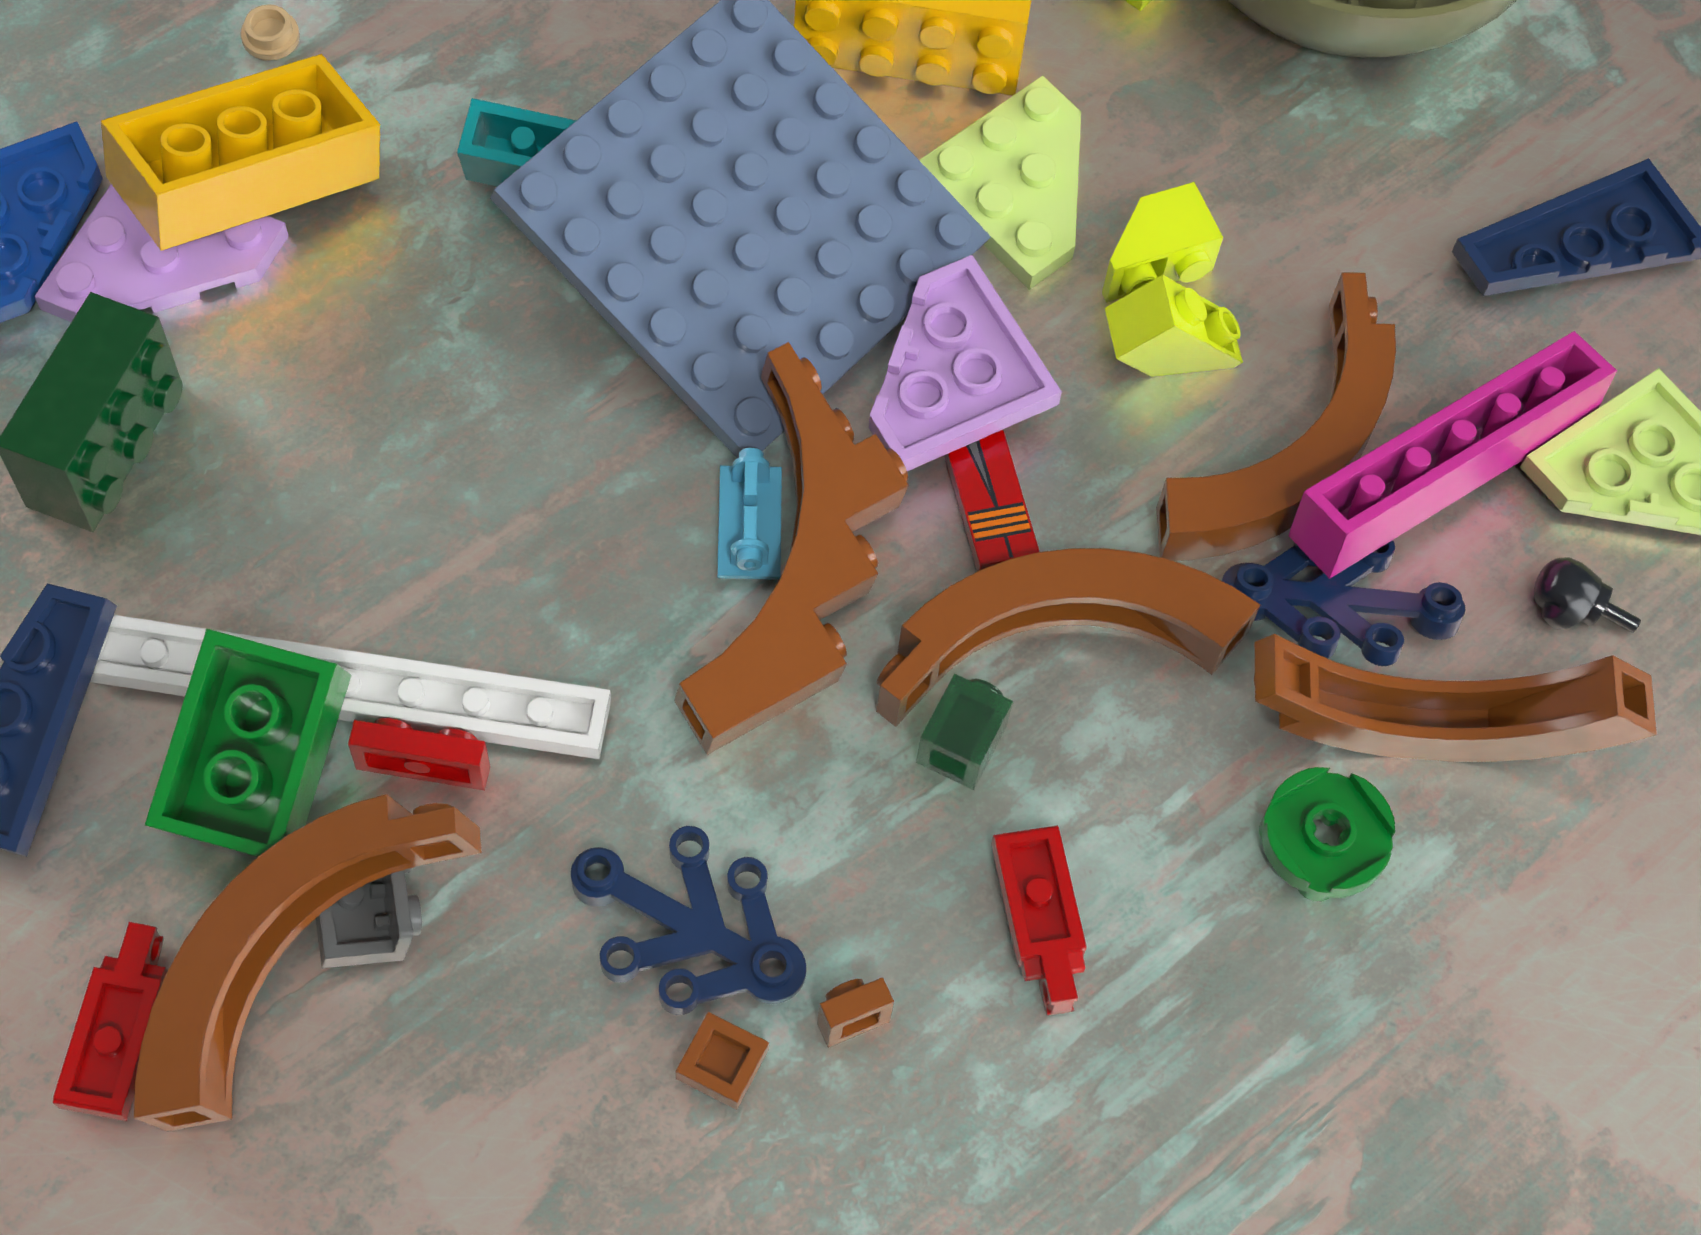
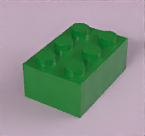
M206 629L145 826L256 857L290 833L305 826L352 675L338 664Z

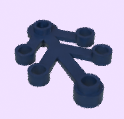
M1393 540L1377 549L1376 552L1378 553L1372 552L1330 579L1323 573L1311 582L1289 580L1307 566H1317L1295 542L1293 547L1264 566L1255 563L1236 564L1230 567L1222 578L1223 582L1233 586L1261 605L1254 621L1265 618L1270 619L1297 641L1299 646L1327 659L1334 655L1342 633L1361 648V652L1367 661L1377 666H1390L1397 662L1404 644V636L1395 626L1387 623L1371 625L1356 612L1410 617L1411 625L1422 636L1433 640H1446L1456 635L1466 610L1459 590L1447 583L1437 582L1430 584L1419 593L1351 587L1372 572L1379 573L1388 569L1395 551ZM1293 606L1310 607L1320 616L1307 619ZM1313 636H1319L1325 640H1318ZM1376 642L1384 643V644L1388 645L1389 647L1381 646V645L1377 644Z
M684 826L677 829L672 834L669 842L670 859L681 870L691 908L626 874L619 856L609 849L601 847L590 848L583 851L574 860L571 867L572 888L580 901L593 907H603L618 901L674 932L637 943L624 936L613 937L606 941L600 950V965L603 974L609 980L617 983L628 982L636 977L640 971L710 953L733 964L732 966L697 977L686 969H673L667 972L659 983V1000L662 1007L673 1015H685L693 1011L697 1004L742 992H747L757 1001L767 1004H778L793 998L802 988L806 978L804 955L796 944L788 939L778 937L765 896L768 873L764 864L758 859L752 857L737 859L731 864L727 873L728 891L734 899L741 901L750 941L727 929L724 925L707 865L709 839L706 833L698 827ZM685 841H695L701 846L702 850L696 856L685 857L678 852L677 848ZM597 863L604 864L610 869L608 876L602 880H591L585 875L587 868ZM742 872H752L758 876L760 882L755 887L746 889L740 887L735 882V878ZM623 950L633 956L632 963L623 969L614 968L608 963L610 955L616 951ZM774 958L780 960L786 969L781 975L770 977L761 971V963L767 959ZM675 983L687 984L692 989L691 996L684 1001H674L668 997L666 992Z

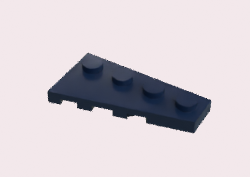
M1648 158L1457 239L1452 253L1482 296L1699 260L1701 259V226Z
M47 583L0 655L4 661L0 667V850L25 857L28 855L117 605L107 598Z

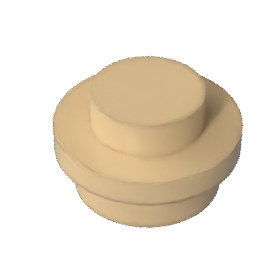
M267 4L258 6L247 14L241 28V39L245 50L253 57L261 60H277L286 57L295 50L300 40V33L297 22L286 10L276 5Z

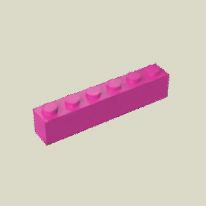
M1575 331L1571 332L1305 490L1288 536L1329 579L1521 462L1527 455L1598 409L1617 370Z

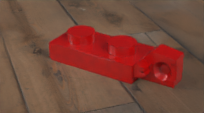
M1057 825L993 835L991 842L1017 965L1022 968L1024 981L1039 980L1047 1016L1073 1012V1004L1075 1001H1078L1073 974L1084 973V954L1087 946L1059 827Z
M129 922L118 958L105 956L100 968L93 967L53 1096V1104L57 1108L127 1121L135 1095V1081L142 1041L153 1004L168 971L166 967L157 965L164 941L163 936H160L157 932V927Z

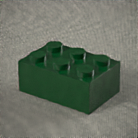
M89 293L0 435V456L27 508L94 533L104 514H110L117 507L122 496L124 480L133 465L142 462L146 458L152 445L155 428L164 413H170L175 409L182 393V380L158 316L101 295Z

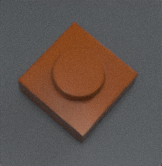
M882 977L867 984H864L862 979L844 982L830 990L825 996L826 1001L819 1004L817 1025L829 1048L889 1023L894 1000Z
M708 1012L675 1071L676 1079L737 1110L769 1051V1042Z

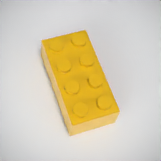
M795 0L794 28L832 68L863 72L875 77L888 76L921 81L928 85H946L978 90L985 94L998 93L1013 96L1016 94L1031 0Z
M322 54L101 120L106 177L160 251L379 179L380 123Z

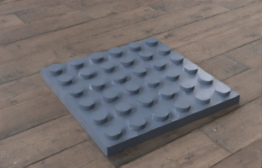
M720 0L497 186L490 197L498 208L736 458H739V452L745 448H757L764 451L785 431L782 419L761 379L768 352L789 342L799 359L805 357L813 364L821 380L822 389L820 392L822 395L825 394L907 317L912 304L913 293L920 276L973 255L991 238L982 226L769 0Z

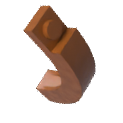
M1342 272L1329 303L1335 375L1330 403L1320 418L1290 446L1252 466L1229 473L1205 477L1166 478L1156 507L1160 558L1172 561H1191L1222 556L1253 547L1274 538L1291 528L1305 490L1361 458L1386 404L1393 379L1396 355L1395 324H1377V300L1375 297H1368L1366 273Z
M1071 548L1038 552L1009 559L979 570L949 586L925 603L902 624L898 654L888 662L877 679L880 690L876 712L897 727L941 678L974 652L1017 633L1062 625H1088L1137 634L1182 654L1212 675L1249 633L1261 605L1233 586L1203 571L1169 559L1139 552L1107 548Z
M1276 634L1254 642L1255 702L1279 712V729L1332 747L1391 758L1447 762H1498L1549 758L1590 752L1657 735L1651 675L1614 655L1580 666L1532 676L1481 681H1440L1402 678L1356 669L1320 656Z
M385 794L352 803L323 815L290 833L258 856L226 886L205 910L184 940L166 973L153 1004L141 1045L135 1081L134 1118L167 1132L232 1120L233 1074L244 1024L267 975L287 947L323 911L367 883L417 866L481 854L480 827L454 806L443 803L425 804L415 808L412 814L389 795Z

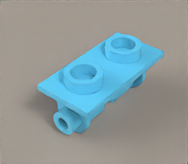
M757 448L742 449L739 452V458L733 461L732 466L720 465L717 574L719 579L780 580L782 467H770V463L764 459L763 451Z

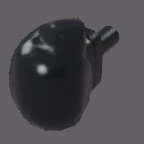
M1570 557L1557 558L1546 564L1537 577L1534 586V601L1542 609V618L1554 629H1568L1577 625L1580 621L1592 626L1601 616L1632 633L1637 630L1641 623V619L1609 602L1613 588L1603 583L1601 578L1582 562Z

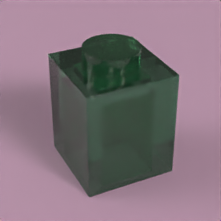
M954 673L920 737L916 763L974 790L1007 727L1013 701L1004 697L1003 693L996 686L981 679L967 680Z

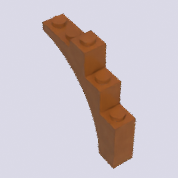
M789 342L767 353L761 379L782 419L794 463L796 515L790 555L781 579L755 620L720 656L680 682L674 700L707 755L839 681L847 665L844 657L847 656L846 647L837 630L830 623L823 625L820 620L869 594L878 575L876 570L878 561L869 542L860 534L854 536L853 532L898 508L909 487L907 483L908 473L902 459L893 449L889 448L886 450L876 434L854 445V433L848 419L840 409H831L820 392L822 385L815 367L807 358L799 359Z

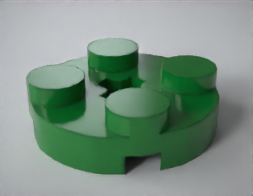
M1314 767L1293 774L1276 789L1259 825V834L1266 857L1277 874L1288 884L1297 888L1305 898L1311 901L1322 902L1330 897L1344 898L1355 895L1371 886L1388 865L1392 855L1395 819L1384 796L1366 779L1353 773L1348 778L1338 773H1328L1330 768ZM1320 819L1326 826H1332L1337 823L1343 830L1337 839L1339 845L1330 846L1328 843L1320 842L1314 835L1317 830L1314 821Z

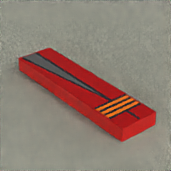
M1000 430L944 455L976 570L979 571L1009 559L1040 552L1004 430Z

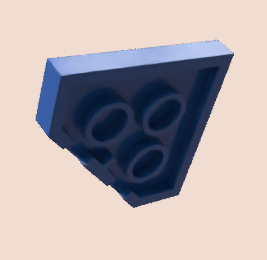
M77 121L0 149V323L30 312L36 301V293L56 265L103 180L98 164Z

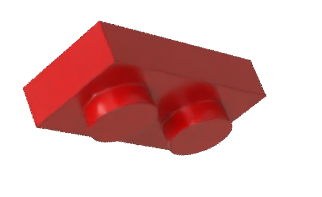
M379 718L374 723L354 720L348 746L356 770L485 791L490 771V762L486 742L478 740L474 735L458 729H443L439 734L414 730L407 723L392 718Z

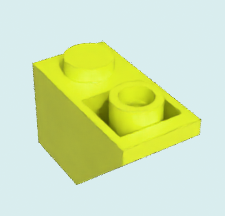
M1195 182L1140 198L1109 261L1102 289V295L1106 302L1123 298L1161 275L1175 282L1180 280L1182 282H1193L1202 278L1208 272L1213 271L1223 236Z
M1164 275L1155 278L1105 308L1116 359L1151 377L1230 369L1243 363L1237 341L1240 338V328L1234 315L1227 308L1217 306L1198 295L1193 289L1185 288Z

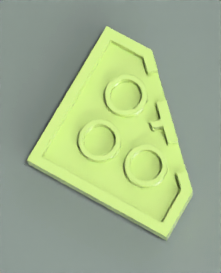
M1044 76L1026 86L919 160L989 234L991 238L984 246L1029 290L1072 260L1076 242L1081 111Z
M1659 368L1527 455L1520 467L1561 512L1701 535V411Z

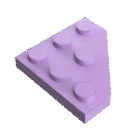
M111 184L36 293L35 299L40 310L72 322L90 292L139 310L151 307L153 313L199 300L201 299L199 292L234 282L236 288L260 282L289 237L286 224L275 218L265 216L160 251Z
M973 255L919 277L906 321L901 327L890 357L883 385L879 395L876 396L870 413V431L873 435L876 434L886 450L891 448L896 451L907 471L1035 416L1060 403L1062 391Z

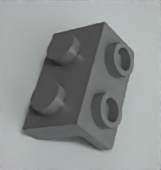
M412 868L395 872L367 883L341 898L316 918L322 968L404 961L413 936H420L422 928L419 898L417 895L407 894L405 873H410Z

